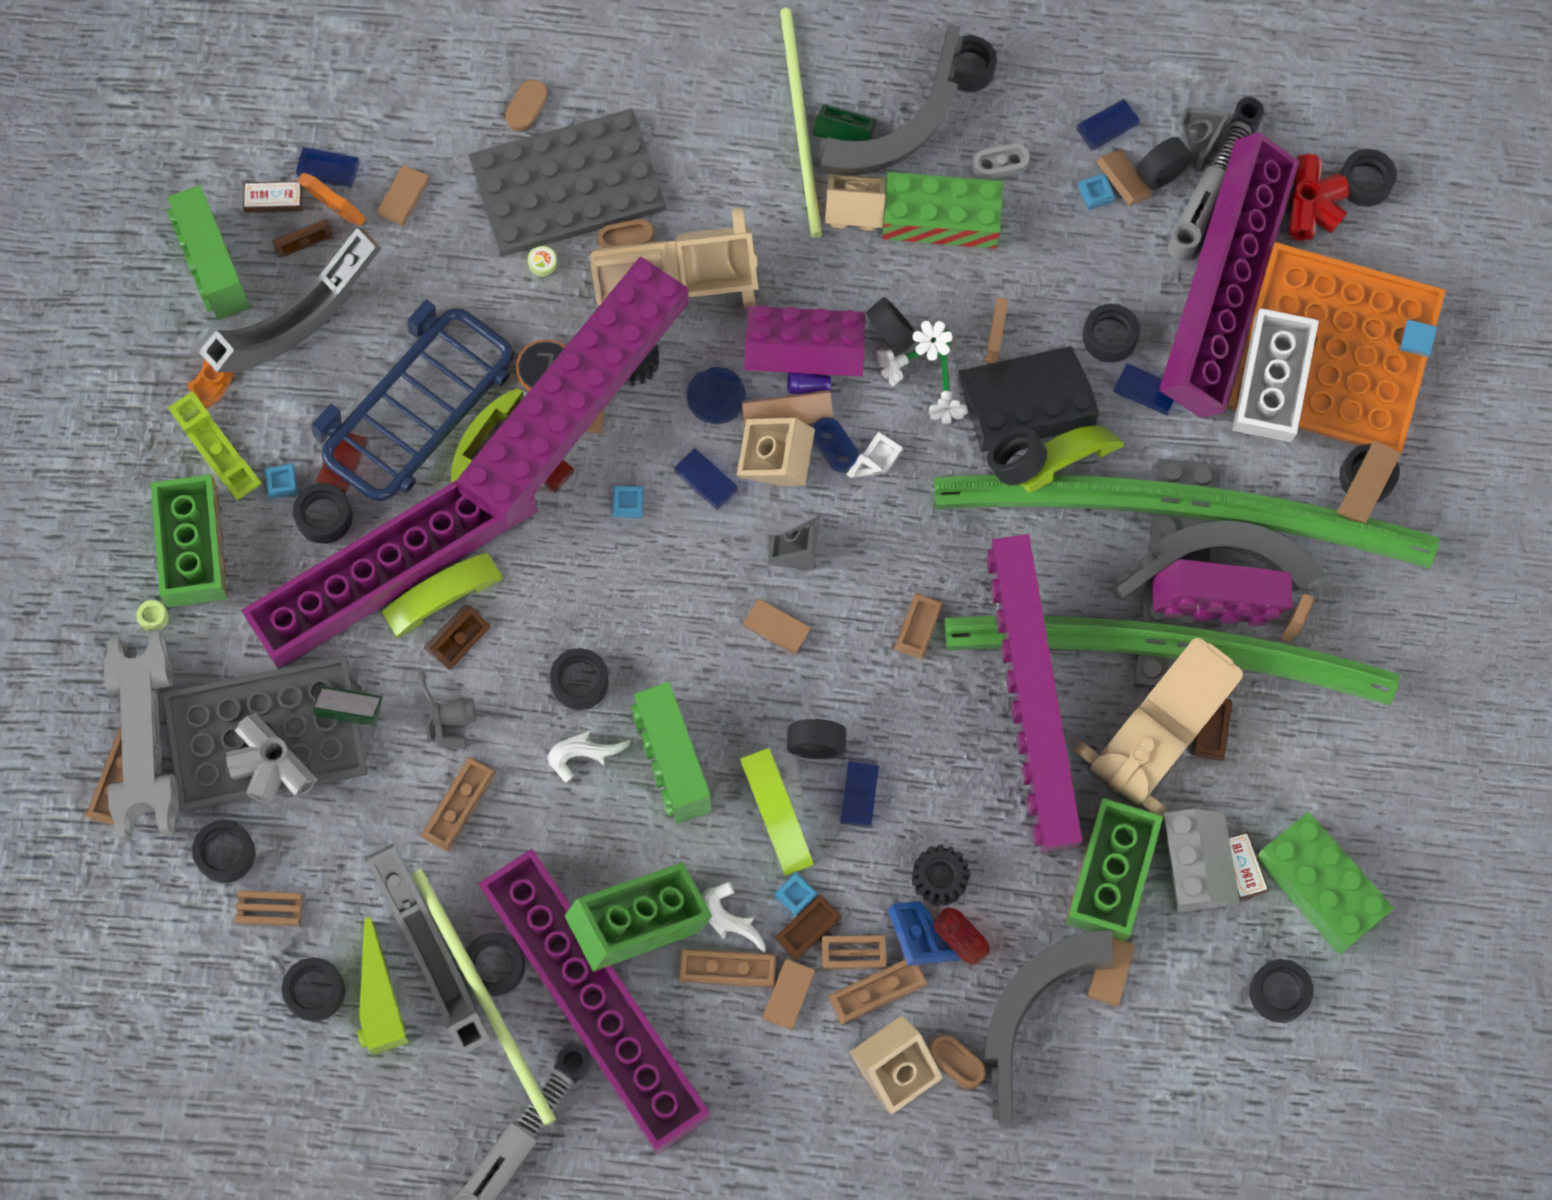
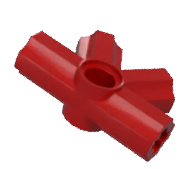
M1310 153L1299 155L1296 158L1299 163L1293 181L1292 195L1288 201L1291 209L1288 235L1293 240L1301 242L1314 238L1316 223L1332 234L1348 214L1334 202L1347 199L1350 195L1349 183L1346 177L1341 176L1340 173L1320 179L1322 160L1318 158V155Z

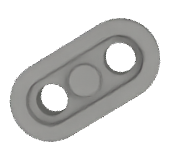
M1017 143L983 149L974 157L973 171L976 176L984 180L1020 174L1027 169L1030 154L1025 146ZM1015 159L1019 163L1013 164L1010 160ZM989 165L991 169H984L982 166Z

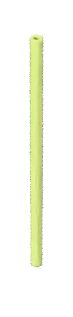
M784 8L780 11L810 234L814 238L822 236L792 12L790 8Z
M422 869L414 871L411 876L544 1126L556 1121L552 1110Z

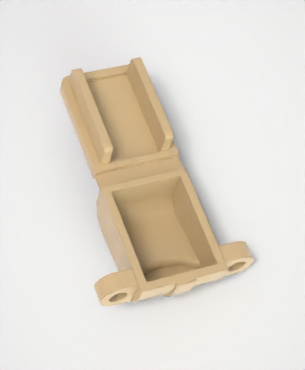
M744 208L732 209L734 228L686 232L676 236V241H659L594 249L590 254V263L597 304L600 306L641 256L688 287L689 298L742 291L744 310H748V306H756L754 290L759 289L756 271L758 262L756 251L753 247L752 231L749 227H746Z
M1195 638L1100 755L1083 741L1079 742L1074 751L1092 764L1089 770L1108 784L1107 787L1117 795L1121 794L1137 808L1143 805L1152 813L1163 816L1169 809L1152 797L1150 793L1241 681L1243 672L1234 664L1233 660L1211 643H1207L1201 638Z

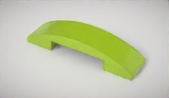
M521 389L511 390L494 400L470 424L455 452L451 470V483L456 481L472 462L471 458L498 420L504 423L522 401L524 395Z
M193 391L168 407V410L192 444L236 501L262 485L261 481L246 461L241 458Z
M1086 426L1066 432L1044 444L1047 449V460L1044 467L1033 478L1019 485L1028 493H1031L1053 482L1055 471L1092 453H1095L1100 458L1124 447V441L1106 426Z
M487 552L457 563L428 578L396 599L382 611V614L396 638H399L424 624L422 619L474 590L476 593H479L502 580L503 577Z
M770 748L740 758L784 875L787 876L814 865Z

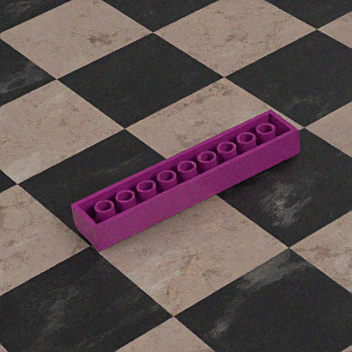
M1261 132L1235 140L1159 391L1199 418L1224 413L1226 410L1271 250L1277 238L1299 163L1298 160Z
M640 256L459 476L456 482L460 494L509 527L689 304L688 287Z
M454 481L241 611L277 669H282L418 584L537 513L536 499L533 496L510 526L507 527L462 496L457 482Z
M1024 534L992 539L991 549H987L986 566L988 574L994 573L991 586L993 604L999 603L1000 608L997 610L996 625L998 634L1004 633L1005 640H1002L1001 655L1003 664L1009 663L1010 670H1007L1006 676L1008 694L1014 693L1015 701H1012L1011 714L1013 724H1019L1020 732H1017L1016 736L1018 754H1024L1025 763L1021 767L1023 784L1030 786L1031 794H1028V798H1026L1029 816H1035L1036 825H1033L1031 829L1034 847L1040 846L1041 854L1077 849L1082 843V836L1030 535Z
M531 848L478 883L482 893L511 937L522 950L523 955L656 1155L711 1118L710 1111L612 966L610 965L593 972L565 918V914L571 908V905L534 850Z

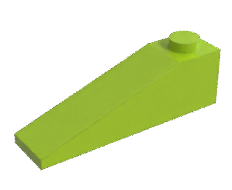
M371 917L364 918L359 1014L362 1028L357 1030V1035L362 1049L367 1047L369 1052L375 1055L408 1044L409 1039L375 923Z

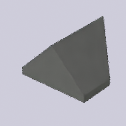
M1192 107L1184 109L1180 123L1188 149L1193 155L1192 163L1195 172L1202 170L1220 143L1230 112Z
M820 515L780 536L772 535L767 564L814 571Z

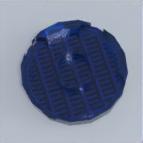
M711 367L709 370L700 371L695 374L687 390L689 409L695 417L705 423L715 425L728 423L736 418L742 411L741 401L746 399L745 387L739 376L728 368Z

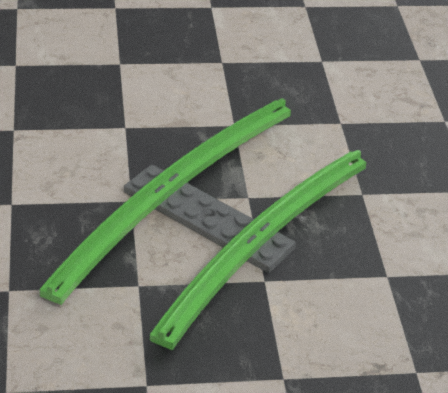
M1159 458L1156 481L1053 475V482L1031 493H1028L1019 484L1006 485L1000 482L996 475L934 477L936 509L1063 507L1152 513L1148 554L1154 552L1155 555L1157 553L1151 544L1163 536L1182 528L1213 521L1247 522L1274 531L1314 538L1380 554L1428 569L1433 564L1440 540L1439 537L1371 518H1368L1366 524L1352 521L1338 514V510L1269 496L1218 489L1216 487L1219 465ZM941 492H959V494L941 495ZM1411 546L1428 550L1429 552L1426 553L1423 551H1419L1411 548ZM1210 548L1193 551L1179 559L1209 562ZM1152 577L1145 582L1141 622L1103 618L1044 616L1049 649L1137 654L1134 687L1154 689L1195 638H1201L1205 642L1211 643L1233 660L1234 664L1240 669L1309 683L1388 706L1392 704L1399 684L1400 674L1367 664L1287 644L1203 629V621L1194 620L1193 616L1183 615L1182 617L1169 618L1165 616V613L1153 612ZM996 616L945 618L947 651L1001 649L1002 640H1005L1004 633L998 634ZM970 633V637L952 638V634ZM1371 683L1389 688L1388 692L1371 687Z

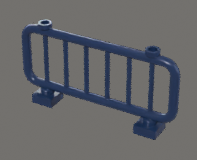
M426 299L407 319L408 332L418 340L342 423L340 410L330 404L311 424L313 437L321 443L326 440L321 454L325 465L366 497L375 501H384L392 498L399 490L408 493L416 483V478L413 475L494 383L502 387L510 377V372L507 369L512 363L514 356L511 344L464 309L453 308L446 310L436 319V306ZM460 320L499 348L502 352V357L492 367L445 333L443 329L451 321ZM438 335L488 371L475 388L424 352ZM419 356L470 392L456 409L405 372ZM400 377H403L451 413L437 430L386 393ZM381 398H384L432 434L418 452L367 415ZM362 419L413 455V458L399 473L348 436ZM345 440L393 476L394 479L383 489L374 488L334 457L335 448Z

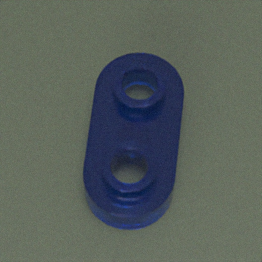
M829 417L819 419L813 426L815 429L814 443L833 470L839 473L849 472L857 461V448L837 420ZM830 433L832 437L825 439L822 437V434ZM845 456L848 458V461L840 462L838 457Z

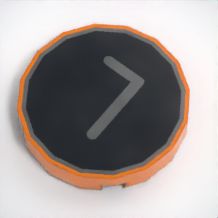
M548 339L535 341L527 345L519 354L516 363L517 377L521 385L528 392L565 348L560 342Z

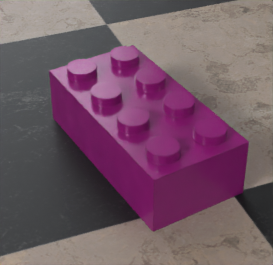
M763 305L748 306L744 370L863 376L866 312L798 309L795 307L779 308Z
M1179 559L1152 577L1153 612L1165 613V616L1169 618L1186 615L1193 616V619L1197 621H1206L1213 618L1220 619V622L1224 624H1234L1240 621L1248 622V625L1251 627L1265 626L1268 621L1281 617L1282 613L1293 608L1291 572Z

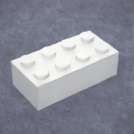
M1259 308L1254 319L1232 431L1292 442L1298 430L1319 320Z

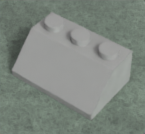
M1202 809L1164 813L1162 825L1177 913L1240 905L1225 813Z

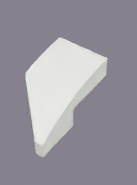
M878 432L863 455H859L846 475L853 479L887 474L904 449Z

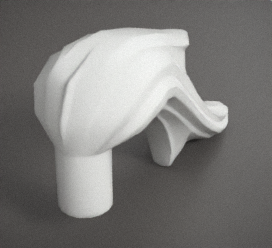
M587 731L553 746L548 755V762L566 783L575 776L566 765L570 758L575 756L590 757L604 765L605 757L623 751L630 745L631 740L611 745L597 744L588 739L590 731Z
M727 882L717 887L706 889L701 896L712 915L708 922L722 939H725L726 932L739 933L750 939L765 954V943L758 931L751 925L754 917L742 918L734 916L727 912L720 903L721 898L734 894L732 884Z

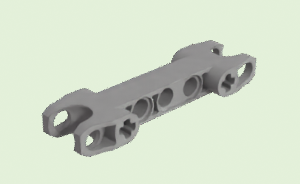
M160 629L151 631L147 650L136 658H127L124 642L120 640L119 636L110 637L104 661V681L109 696L120 695L123 782L111 783L108 787V808L112 815L115 833L122 843L130 842L133 838V828L137 818L144 813L155 812L159 831L164 836L173 835L179 809L178 786L173 774L162 775L159 688L171 687L173 685V664L168 653L165 636Z

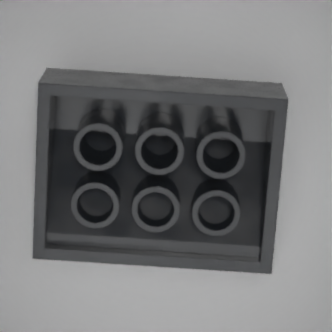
M1072 346L958 371L981 452L989 451L991 445L1000 436L1015 428L1026 427L1032 429L1039 439L1061 435L1074 429L1096 425L1099 415L1092 387Z

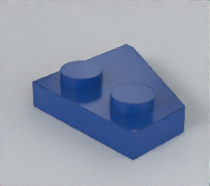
M920 901L892 904L888 909L908 966L961 960L966 954L961 946L955 948L944 936L947 930L932 918L930 912Z

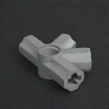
M256 713L250 716L247 715L239 722L235 732L249 747L226 752V761L232 780L252 776L246 792L248 797L262 803L273 804L281 782L296 798L305 795L313 788L317 778ZM274 751H283L281 757L277 760H269L270 755Z

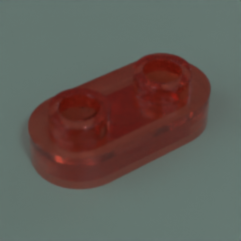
M947 907L935 917V930L962 960L976 965L981 963L988 955L990 949L987 940L960 911Z

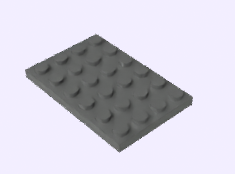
M633 108L468 154L500 257L599 230L608 225L627 222L666 211V203Z
M341 656L163 692L174 774L178 786L180 811L186 813L253 799L246 795L252 776L232 780L227 766L226 752L249 747L235 732V729L238 727L239 722L247 715L250 716L254 713L285 742L294 755L317 778L313 786L368 775L359 724L316 717L313 713V706L322 686L353 691L347 657ZM274 751L270 755L269 760H277L281 757L283 751ZM281 782L278 793L290 791Z

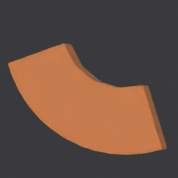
M303 173L297 180L310 194L352 224L361 226L367 219L348 200L334 193L316 177Z
M204 358L202 370L194 380L186 385L189 391H193L204 407L208 409L224 395L232 381L234 372H216Z

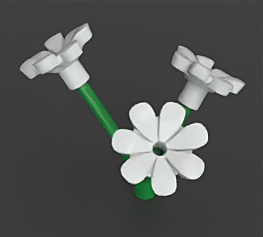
M924 321L921 324L923 332L916 331L913 334V340L920 342L914 351L894 357L891 350L884 351L881 349L876 351V355L879 357L877 358L878 364L884 368L880 373L885 379L889 378V384L894 386L903 379L900 368L907 365L909 360L925 352H928L927 358L929 360H936L937 357H940L943 392L941 393V399L938 400V404L929 407V414L933 420L942 417V424H950L951 417L959 420L968 413L966 405H961L960 401L953 400V394L949 388L948 353L950 351L949 346L952 340V332L944 329L945 324L941 321H937L934 327H932L929 321Z

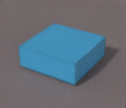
M1105 173L1078 182L1077 187L1088 210L1115 202L1116 196Z
M1407 320L1399 350L1429 357L1437 327Z
M294 463L264 468L269 499L299 495Z
M613 486L612 517L642 518L644 488L641 486Z
M795 872L774 893V897L796 917L818 897V893Z

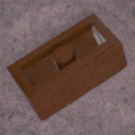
M323 219L272 240L278 257L282 258L329 239L333 235L328 220Z
M463 605L424 646V649L445 668L451 670L491 626L471 605Z

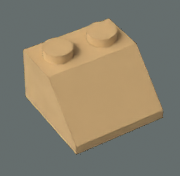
M829 173L825 223L831 224L834 228H847L848 225L859 226L860 229L866 231L883 228L886 178Z
M797 418L746 419L737 476L776 486H805L815 429Z
M902 1015L850 1051L861 1074L891 1115L943 1079L922 1036Z

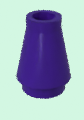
M788 373V394L795 395L831 390V376Z

